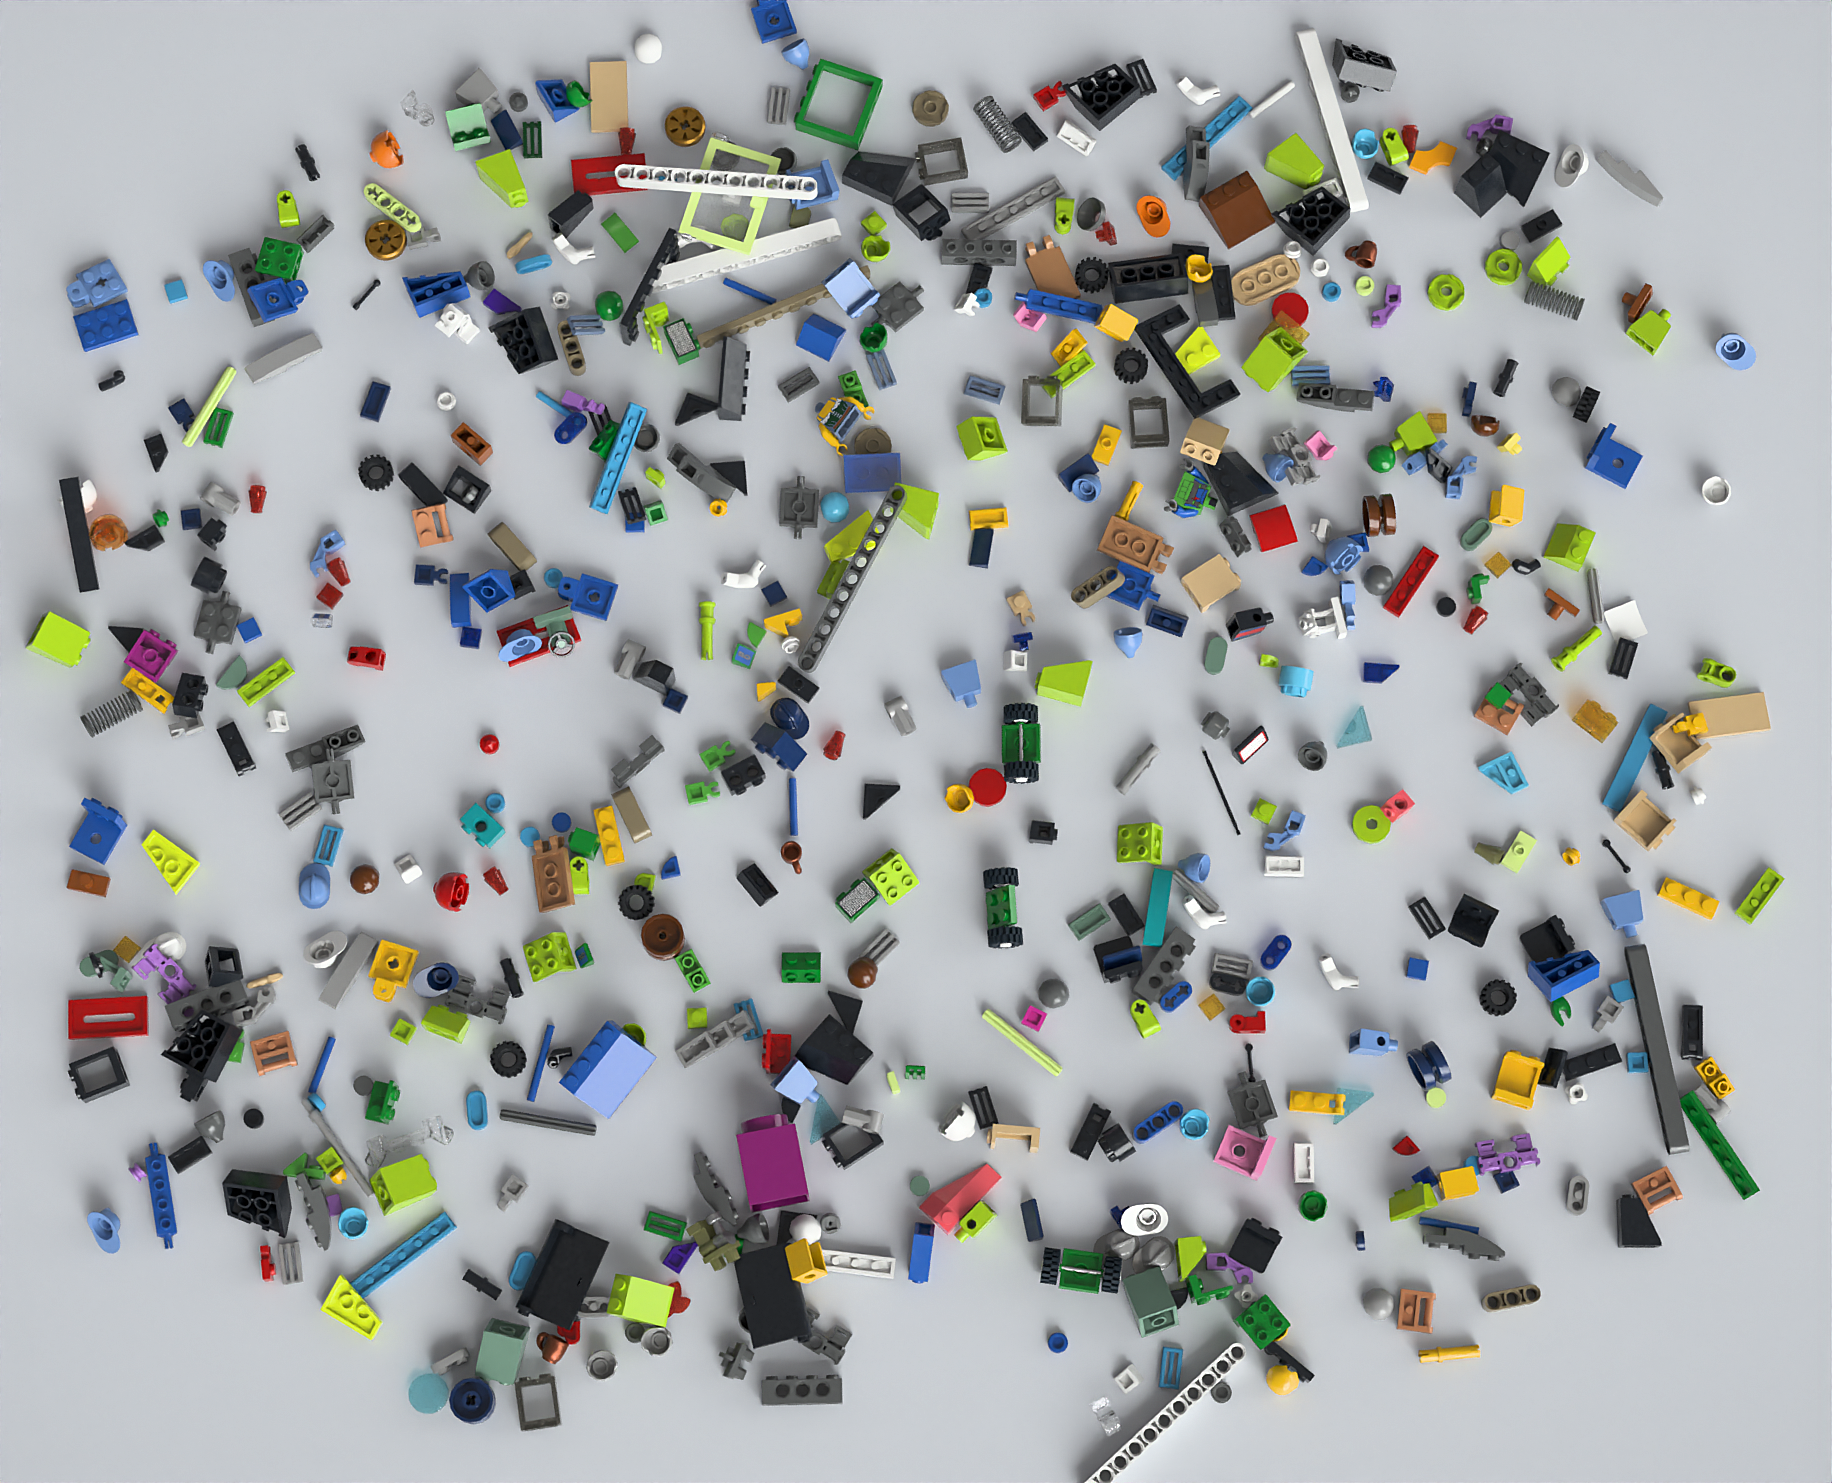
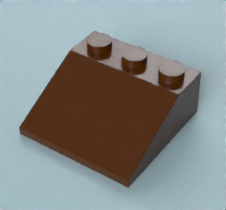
M1248 171L1241 173L1200 197V209L1228 250L1275 223L1257 184Z

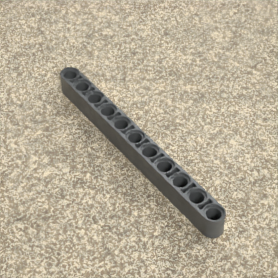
M896 485L889 489L798 659V666L804 672L812 673L818 667L907 500V493L901 486ZM896 491L902 492V497L899 500L893 499V494ZM887 508H893L891 516L887 517L884 515V511ZM877 525H884L882 533L875 532ZM868 542H875L874 549H866V545ZM860 558L866 559V564L863 567L857 566ZM851 575H857V581L854 584H849L848 582ZM842 592H848V598L841 601L839 595ZM834 608L839 609V615L832 618L830 616L831 610ZM829 625L830 632L825 635L822 634V627ZM815 642L821 643V648L818 651H813L812 649ZM806 659L812 660V665L809 668H804L803 666Z
M1645 944L1627 946L1624 948L1631 987L1635 996V1006L1645 1052H1647L1648 1067L1668 1155L1689 1152L1687 1131L1648 950Z

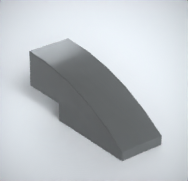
M1211 279L1202 283L1191 280L1199 327L1218 325L1219 317Z

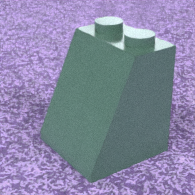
M1160 1266L1148 1268L1145 1272L1131 1274L1122 1279L1124 1291L1142 1338L1179 1325L1177 1307Z
M492 1318L483 1333L475 1376H479L480 1379L485 1381H499L500 1384L506 1386L513 1385L518 1377L530 1327Z

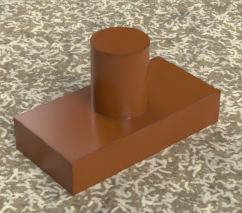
M1645 283L1638 296L1628 292L1624 294L1622 302L1632 306L1628 312V322L1634 323L1639 319L1653 295L1651 285Z
M1550 588L1544 594L1545 597L1554 602L1547 615L1555 621L1563 610L1574 617L1580 612V609Z
M72 869L67 889L106 898L111 879Z

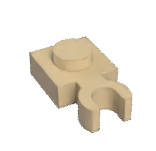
M1024 590L1006 599L1014 616L1021 615L1020 621L1023 626H1026V621L1024 620L1026 617H1030L1032 622H1035V615L1028 611L1032 609V605Z

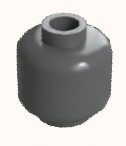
M1217 711L1209 712L1201 723L1203 725L1202 731L1215 740L1219 739L1220 736L1224 738L1230 730L1227 727L1229 720Z

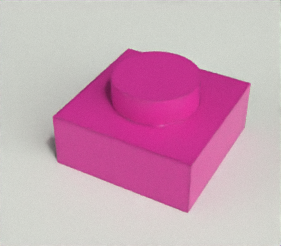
M1030 1005L1021 1024L1039 1032L1047 1013Z

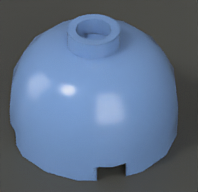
M1344 536L1333 539L1327 545L1324 557L1325 562L1335 574L1340 575L1341 571L1345 569L1348 572L1361 559L1359 553L1360 551L1363 552V549L1352 538Z

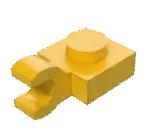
M1703 712L1685 716L1682 722L1672 726L1674 734L1687 731L1688 736L1708 731Z

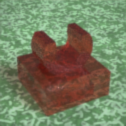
M1109 221L1102 223L1103 230L1095 232L1096 238L1099 239V242L1106 241L1110 246L1116 245L1117 239L1114 226Z
M327 583L316 598L333 610L344 595Z

